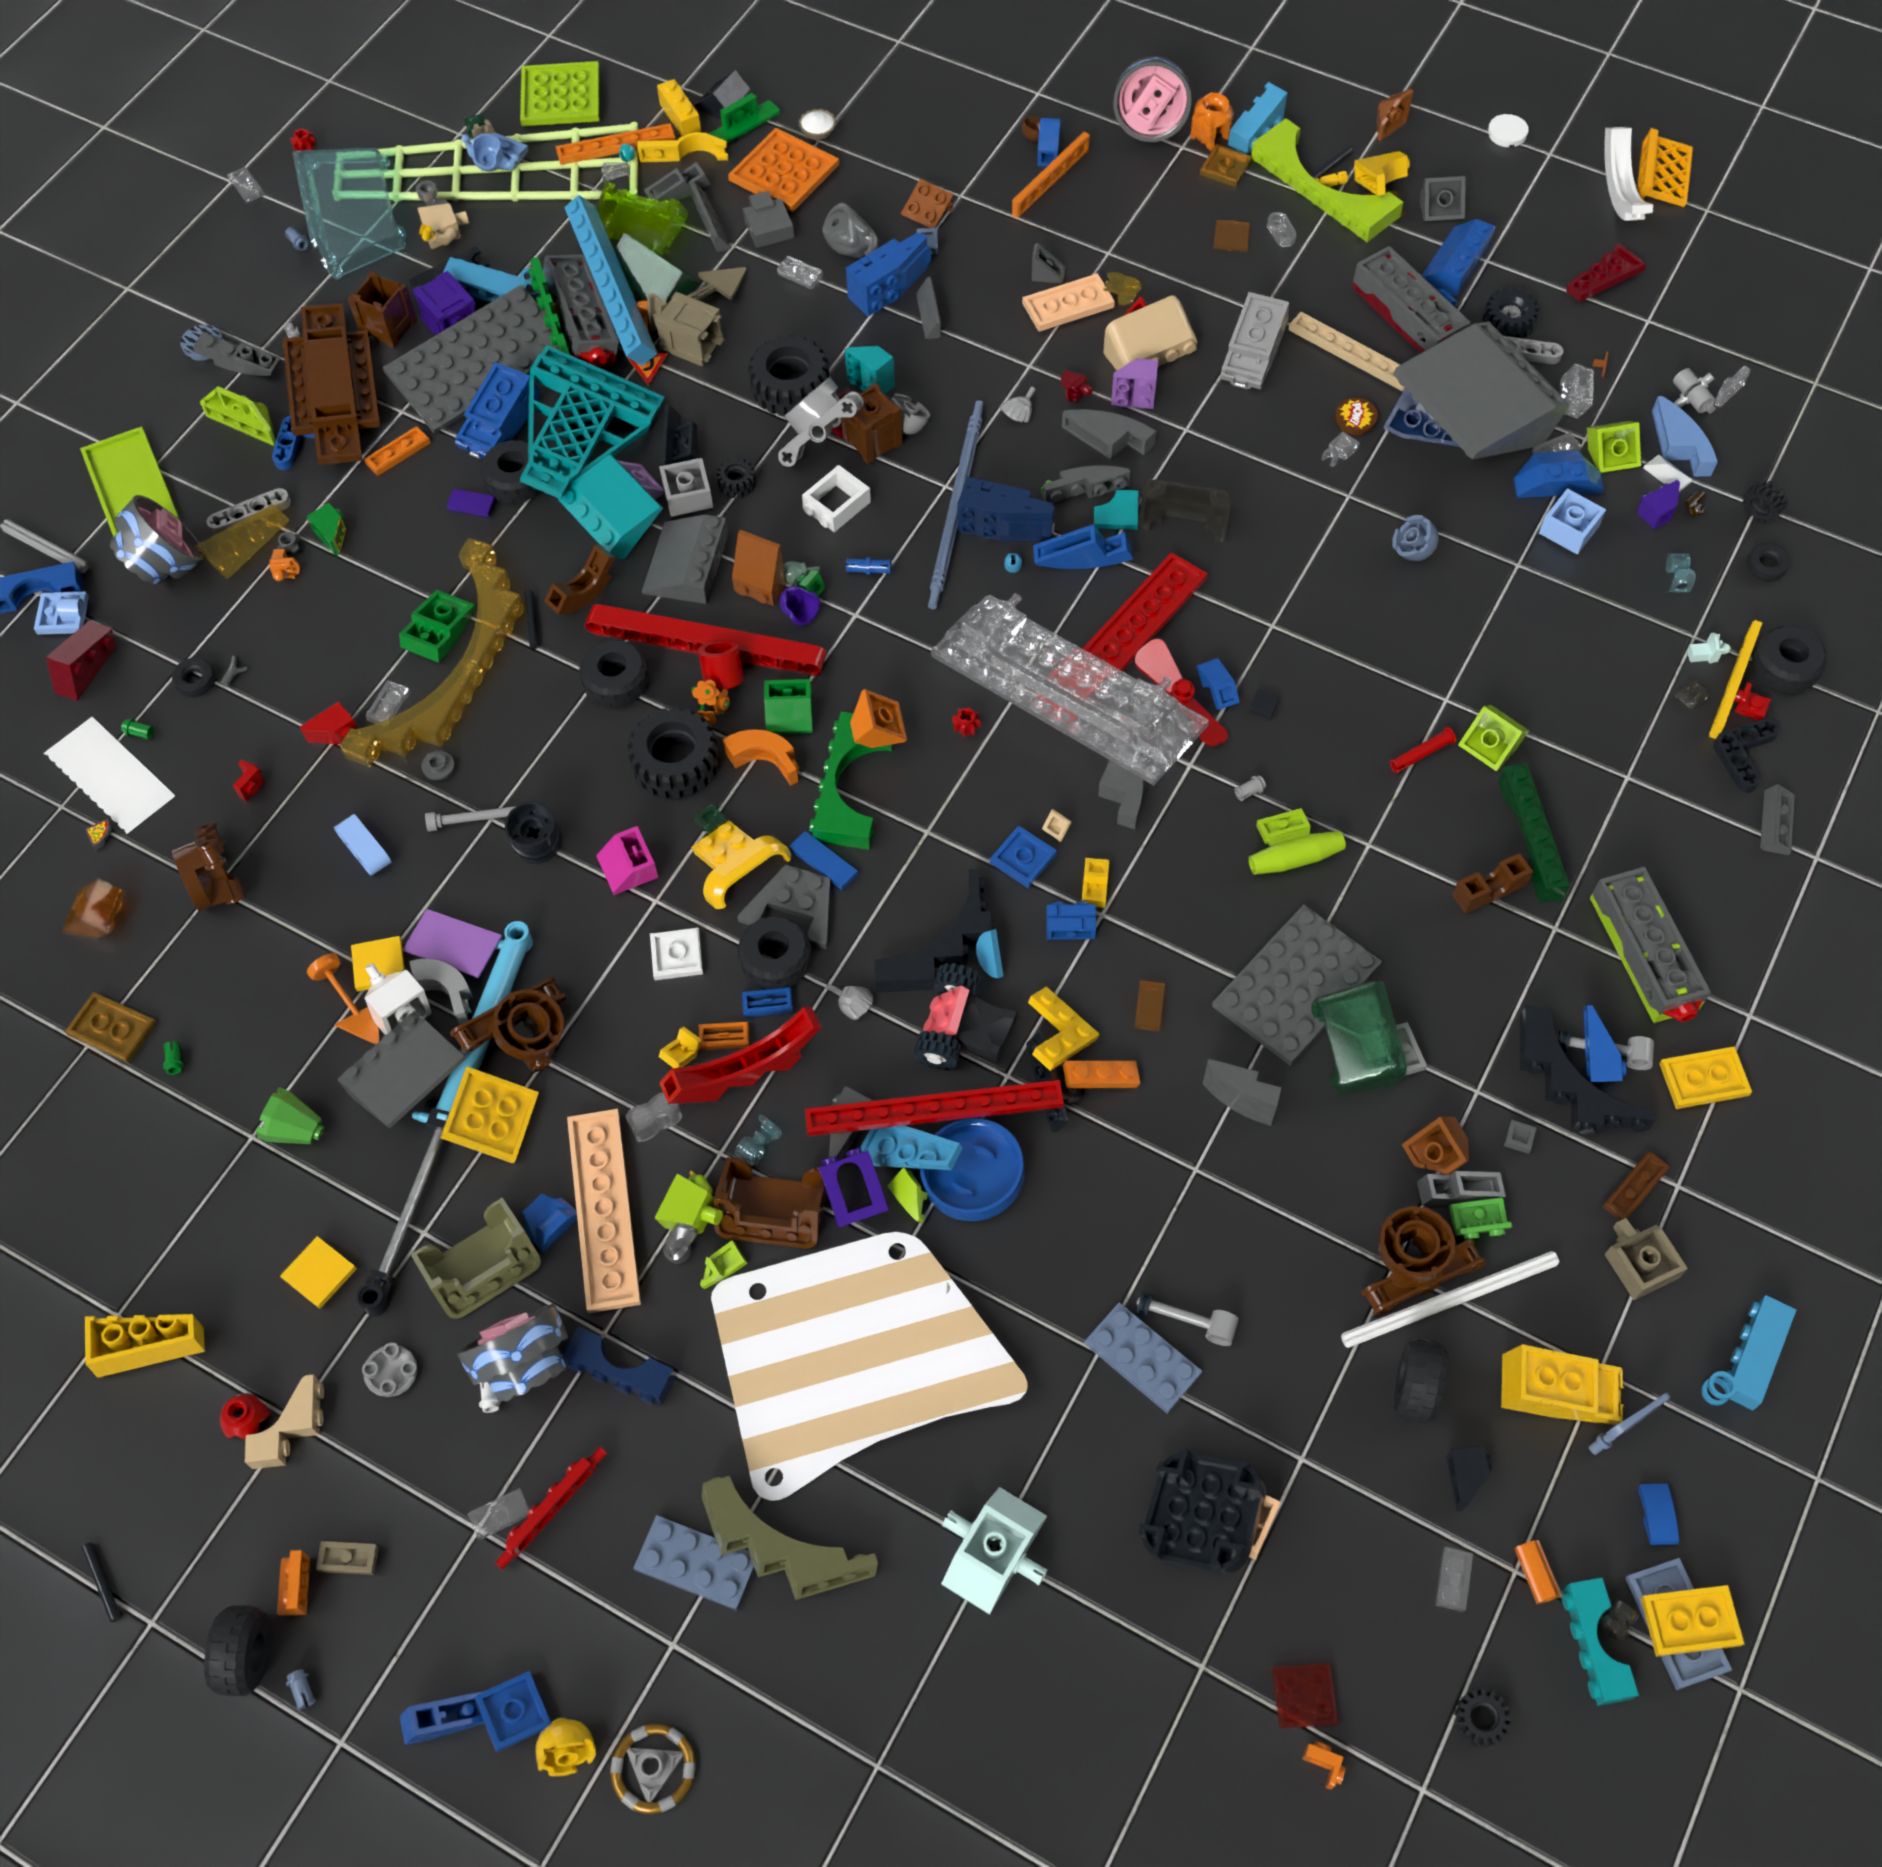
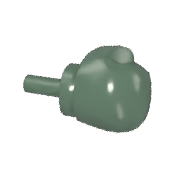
M787 561L783 564L785 582H789L793 586L799 584L796 580L802 574L807 575L811 570L820 572L819 566L806 567L805 563Z

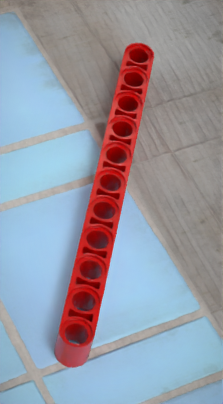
M595 604L591 607L585 623V628L593 634L697 654L698 649L708 642L722 639L733 640L739 645L741 662L813 676L821 674L827 655L826 650L817 645Z

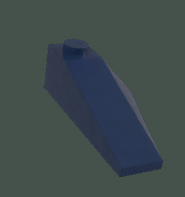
M1404 387L1383 428L1405 439L1460 447Z

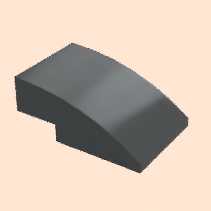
M1208 1059L1203 1085L1209 1092L1241 1115L1271 1126L1282 1087L1257 1081L1259 1073L1257 1071Z

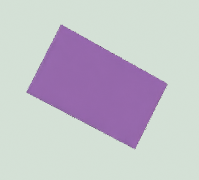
M426 909L404 946L403 951L423 959L443 961L460 972L479 978L502 935Z

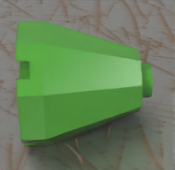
M279 1087L277 1093L271 1095L261 1114L260 1121H263L264 1125L263 1128L257 1127L256 1134L259 1139L266 1142L312 1144L314 1140L321 1138L325 1127L322 1126V1119L290 1091Z

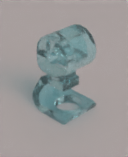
M1669 553L1667 556L1666 571L1667 573H1674V579L1669 592L1690 593L1696 575L1690 569L1691 561L1688 553ZM1682 583L1688 584L1687 587L1682 589L1675 588Z
M762 1114L758 1117V1120L762 1122L761 1132L756 1131L753 1137L745 1136L738 1143L734 1152L739 1158L749 1162L751 1166L755 1165L764 1155L765 1149L763 1145L779 1139L782 1135L781 1129Z

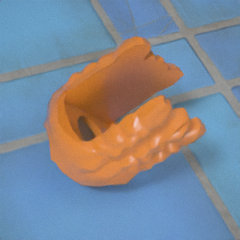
M1210 92L1200 98L1195 104L1190 137L1192 140L1198 138V141L1206 145L1209 151H1212L1215 147L1216 133H1222L1224 139H1229L1234 112L1226 96Z

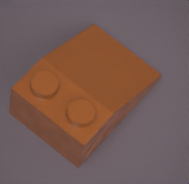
M740 530L738 532L732 574L734 591L742 596L754 598L760 603L774 606L786 587L781 545Z

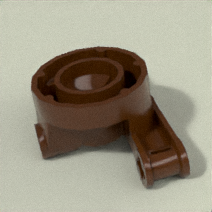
M210 822L198 827L195 830V841L172 850V855L182 881L199 912L222 903L226 905L232 904L246 897L238 876H228L224 866L227 860L221 856V853L225 851L224 845L226 843L224 840H221L217 832L216 822Z
M549 977L527 990L522 989L508 994L497 1006L455 1027L450 1032V1035L453 1038L455 1037L462 1047L461 1052L463 1055L475 1051L483 1043L494 1037L496 1044L506 1054L524 1060L528 1068L533 1073H536L552 1062L551 1057L564 1032V1017L559 1005L567 999V996L562 994L555 984L556 979ZM521 1021L524 1022L523 1025L532 1031L533 1038L529 1039L518 1035L514 1030V1026L518 1025Z
M1409 1206L1401 1208L1391 1214L1380 1225L1381 1231L1378 1236V1250L1382 1262L1392 1274L1390 1277L1362 1290L1361 1294L1368 1299L1373 1308L1372 1313L1374 1317H1377L1418 1294L1424 1295L1435 1290L1441 1283L1480 1269L1487 1263V1260L1480 1256L1474 1246V1239H1468L1455 1246V1238L1451 1227L1440 1214L1425 1207ZM1411 1239L1413 1241L1412 1245L1418 1247L1421 1251L1422 1259L1412 1258L1401 1249V1244Z

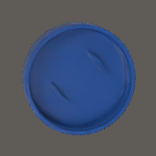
M970 1118L950 1123L934 1134L958 1142L963 1147L952 1170L920 1169L925 1192L938 1210L954 1219L981 1221L1000 1214L1016 1200L1024 1183L1025 1167L1020 1146L1007 1129L989 1120Z

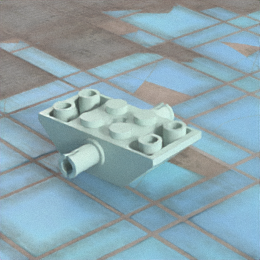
M1000 1487L984 1505L975 1522H968L952 1510L948 1513V1518H945L942 1526L961 1536L963 1542L957 1550L941 1583L943 1586L990 1615L1014 1573L1019 1572L1038 1586L1041 1584L1042 1578L1045 1577L1048 1569L1028 1559L1026 1552L1046 1520L1047 1516ZM996 1543L1000 1544V1551H990L989 1544L992 1546Z

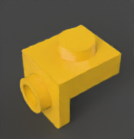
M682 1027L679 1029L677 1039L660 1050L659 1057L673 1068L683 1067L697 1057L701 1039L687 1028Z

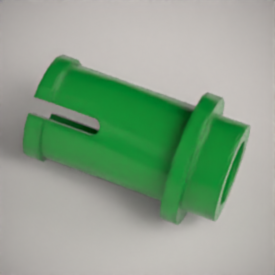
M133 718L125 719L121 726V730L126 736L134 735L149 740L154 735V727L152 725L149 726L136 722Z
M170 1041L164 1044L165 1062L163 1063V1069L166 1070L167 1074L171 1075L180 1073L184 1067V1063L181 1061V1044L177 1041H173V1050L170 1047Z

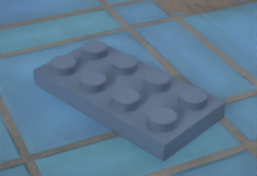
M1121 1303L1114 1307L1084 1343L1167 1414L1202 1374V1370Z
M656 1515L633 1569L738 1611L755 1567L749 1551L741 1549L721 1555L714 1537Z
M1680 1558L1625 1577L1647 1627L1648 1624L1641 1601L1642 1596L1694 1589ZM1723 1649L1661 1656L1676 1690L1732 1671Z

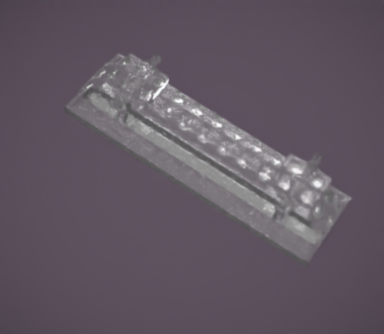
M1014 593L1008 601L999 600L992 595H986L977 605L972 606L931 650V657L1153 786L1208 727V719L1181 705L1176 698L1166 693L1165 690L1172 684L1169 678L1164 677L1158 685H1154L1140 678L1135 679L1026 618L1024 613L1015 608L1021 601V597L1017 593Z

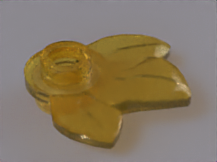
M1119 272L1107 274L1109 280L1105 283L1103 290L1118 294L1119 305L1132 303L1135 295L1140 292V282L1134 277H1126Z

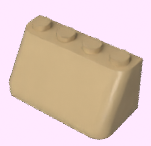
M1176 296L1166 297L1115 319L1105 329L1104 355L1117 371L1137 358L1158 360V366H1161L1181 356L1190 354L1197 349L1196 336L1184 308Z

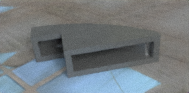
M1088 409L1065 410L1062 414V428L1110 459L1116 456L1127 444L1143 455L1155 445L1156 430L1132 418L1116 413Z
M1122 729L1099 783L1098 796L1121 803L1117 824L1135 829L1142 802L1143 772L1137 747L1128 730Z

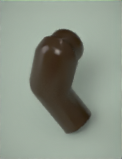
M1697 490L1685 502L1688 514L1693 518H1698L1704 513V508H1700L1702 506L1700 502L1706 497L1703 490Z

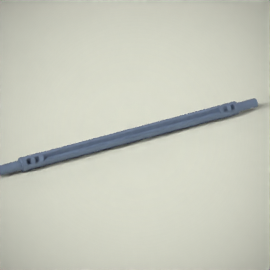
M980 400L976 401L973 415L968 423L930 585L931 595L928 603L930 609L937 608L939 595L944 588L958 527L957 503L967 476L969 477L982 424L981 414L984 403Z

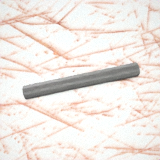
M6 519L1 523V528H3L4 532L62 563L75 562L80 573H86L90 568L88 562L13 521Z

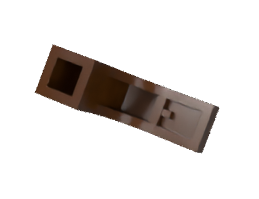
M594 545L582 571L567 582L552 583L544 602L557 614H569L582 609L596 599L609 583L612 575L608 571L615 557L602 545Z

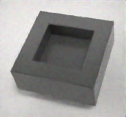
M1511 1120L1503 1146L1529 1154L1536 1127Z

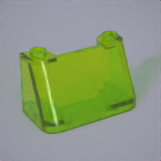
M605 181L596 210L608 238L648 248L659 255L667 253L688 216L687 210L680 201L670 198L669 202L667 200L659 202L630 194L626 189H623V191L616 190L615 183Z

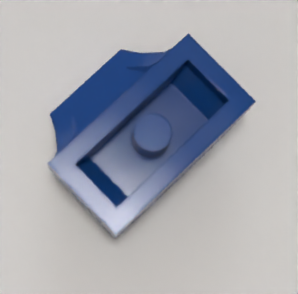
M545 1194L538 1196L522 1212L525 1222V1233L542 1253L578 1220L577 1210L562 1197L553 1198Z

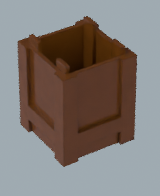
M371 271L359 289L348 297L358 330H368L370 337L387 343L389 347L395 348L400 338L410 326H414L417 322L407 286L403 283L383 278L376 272Z
M876 383L860 393L864 401L862 408L852 417L841 418L843 438L847 443L850 442L867 464L875 461L874 458L888 450L902 445L901 409L896 404L893 405Z

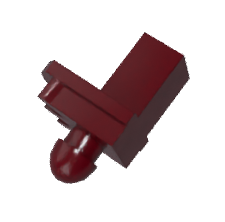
M1066 370L1060 376L1061 385L1066 388L1065 397L1069 402H1078L1083 395L1092 394L1093 389L1088 385L1087 377L1081 373L1077 375Z

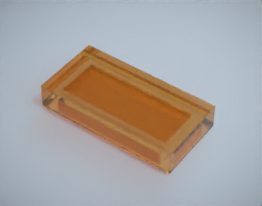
M1140 980L1135 1028L1160 1031L1165 983Z

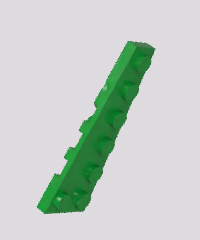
M539 258L530 259L532 267L528 268L531 277L530 281L534 292L538 291L539 297L536 298L540 310L544 309L546 314L543 315L546 328L550 327L552 332L549 334L551 344L556 346L557 350L570 355L564 335L560 332L561 327L558 316L554 314L553 301L548 292Z

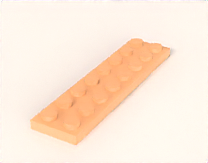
M618 1109L567 1117L587 1312L589 1314L641 1305Z

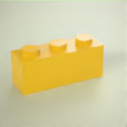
M673 79L657 85L660 105L681 137L689 133H701L699 115L676 80Z

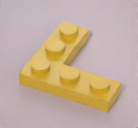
M1048 987L1041 989L1030 997L1028 1003L1060 1031L1037 1046L1032 1054L1050 1071L1097 1041L1100 1034Z

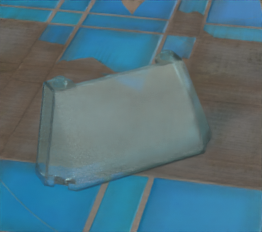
M377 148L316 149L292 152L310 241L314 248L319 247L320 254L324 257L321 260L324 267L336 280L343 275L406 247L404 239L406 238V233L402 226H398L394 221L383 173L388 171V166L390 165L385 154L382 155Z

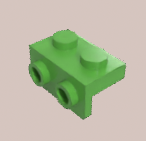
M1503 1197L1449 1205L1454 1235L1463 1236L1464 1240L1480 1238L1479 1233L1489 1232L1490 1237L1506 1234V1229L1512 1228V1222H1507Z

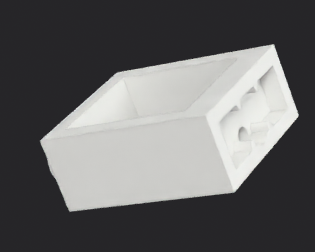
M838 465L802 495L803 509L806 514L819 520L823 527H828L833 532H836L871 502L870 488ZM837 486L851 496V498L832 512L818 502V500Z

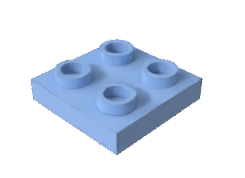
M41 593L34 626L35 632L37 634L75 633L84 625L89 599L87 593Z

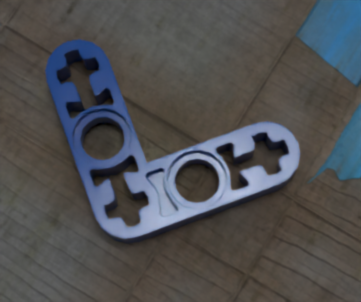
M287 416L282 420L272 454L274 464L280 470H287L293 466L301 437L315 438V434L293 436V432H291V416ZM286 440H293L291 444L283 445V442Z

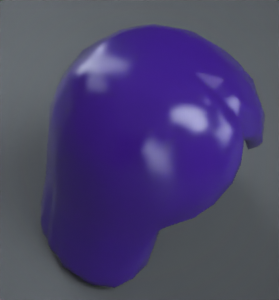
M790 586L780 596V608L794 624L805 626L815 618L820 610V600L818 595L798 586ZM801 607V612L794 615L793 612Z

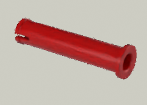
M1449 727L1443 728V732L1397 758L1390 760L1389 764H1393L1390 765L1393 772L1399 773L1449 743H1456L1455 733Z

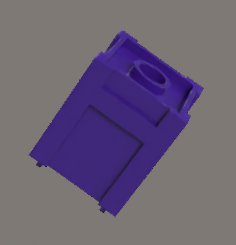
M448 271L438 275L436 279L424 286L420 285L412 290L420 307L421 320L435 336L475 312L474 306L476 305L474 299Z

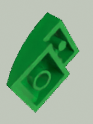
M436 590L411 614L412 622L399 633L400 647L439 663L464 631L475 609V604Z

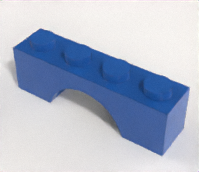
M75 562L0 577V614L18 610L20 603L27 596L35 592H84L82 574Z

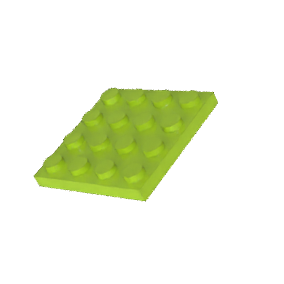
M598 61L522 66L521 125L534 126L599 121Z

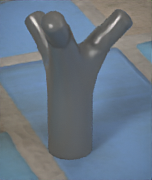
M232 655L230 666L220 681V684L225 687L230 685L237 674L247 671V667L237 668V657L235 655Z

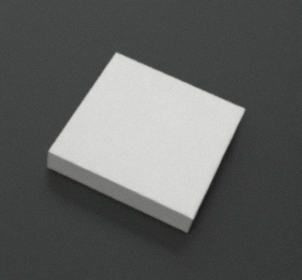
M699 928L650 934L654 980L703 974Z

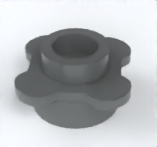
M292 532L282 533L278 537L279 546L277 549H285L286 552H297L299 550L298 542L301 540L300 536Z

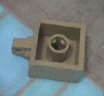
M1626 1218L1616 1222L1613 1226L1618 1236L1616 1239L1617 1244L1612 1245L1605 1253V1256L1633 1300L1678 1280L1688 1269L1659 1226L1655 1225L1640 1232L1638 1229H1634Z

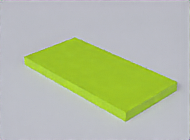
M142 426L80 448L113 537L120 531L115 526L116 516L135 495L145 496L157 502L179 519Z

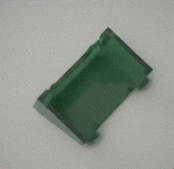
M1382 980L1366 982L1316 997L1311 1004L1312 1015L1319 1022H1324L1336 1065L1333 1074L1330 1075V1084L1336 1090L1337 1097L1395 1087L1405 1077L1407 1073L1406 1060L1387 991Z

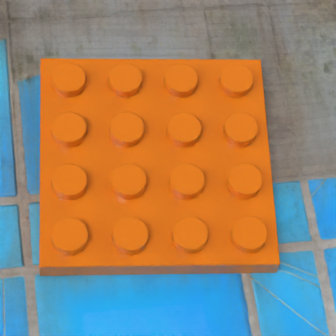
M775 128L728 176L729 181L755 194L768 191L772 200L781 198L786 210L793 213L839 166V159Z

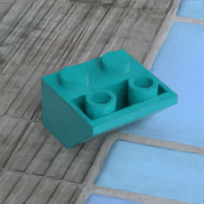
M878 346L848 347L845 349L847 380L852 385H856L863 391L869 389V386L876 383L884 395L895 386L893 356Z

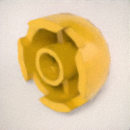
M559 1718L554 1720L540 1733L536 1743L538 1770H548L549 1776H565L578 1771L576 1765L582 1764L586 1760L590 1764L596 1756L594 1740L590 1730L582 1722L572 1719Z

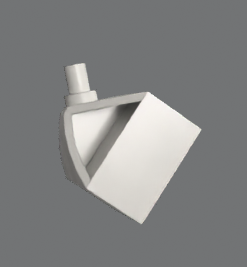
M374 963L365 967L372 983L365 996V1001L373 1021L385 1035L390 1033L412 1012H415L423 1019L432 1014L424 989L407 970L384 975L383 972L378 971Z

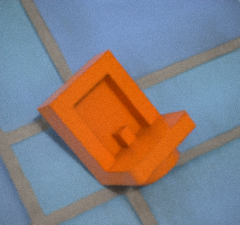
M1314 1742V1745L1308 1744L1305 1747L1302 1759L1330 1770L1326 1788L1333 1789L1336 1783L1341 1784L1346 1768L1341 1765L1343 1757L1332 1753V1748L1323 1743Z

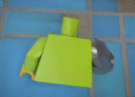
M692 1170L689 1172V1179L676 1174L655 1216V1219L664 1228L671 1229L669 1236L666 1238L663 1252L665 1257L674 1264L685 1262L691 1254L690 1244L697 1237V1234L704 1231L707 1223L718 1225L723 1216L722 1210L714 1208L713 1189L703 1175L695 1174Z

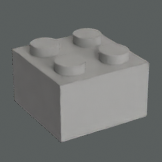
M702 458L659 466L670 516L713 508L711 491Z

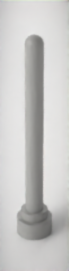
M516 806L443 816L436 814V812L425 813L427 831H438V828H442V825L507 817L509 812Z

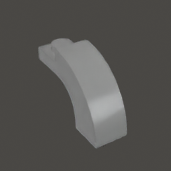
M417 959L409 961L413 978L424 989V992L438 990L450 996L454 1014L459 1024L469 1021L467 1014L471 1013V1008L468 1000L473 999V996L462 974L453 966L440 960Z

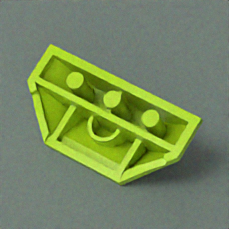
M219 386L200 401L207 417L275 446L276 436L269 410L264 404L256 403L244 395L240 396Z

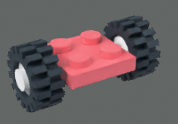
M946 963L938 969L933 987L940 995L936 996L930 1004L931 1012L924 1024V1033H919L913 1050V1056H915L916 1060H920V1063H926L928 1067L934 1066L935 1069L942 1068L943 1070H947V1068L951 1070L953 1067H956L962 1047L960 1043H957L958 1040L951 1038L952 1035L957 1033L965 1003H967L970 995L977 997L981 976L976 971L972 972L971 968L968 967L966 969L964 965L960 964V966H957L956 963L951 965Z

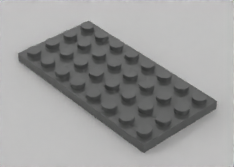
M521 284L383 367V370L435 434L464 416L465 411L495 362L530 376L531 367L538 354L543 352L545 346L548 345L555 349L557 347L551 344L549 334L552 332L550 327L546 328L543 320V315H546L542 309L540 310L539 305Z

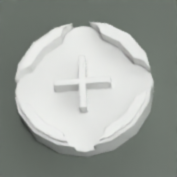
M1511 114L1499 115L1493 118L1489 124V138L1497 145L1509 147V145L1519 146L1527 138L1528 125L1518 116Z

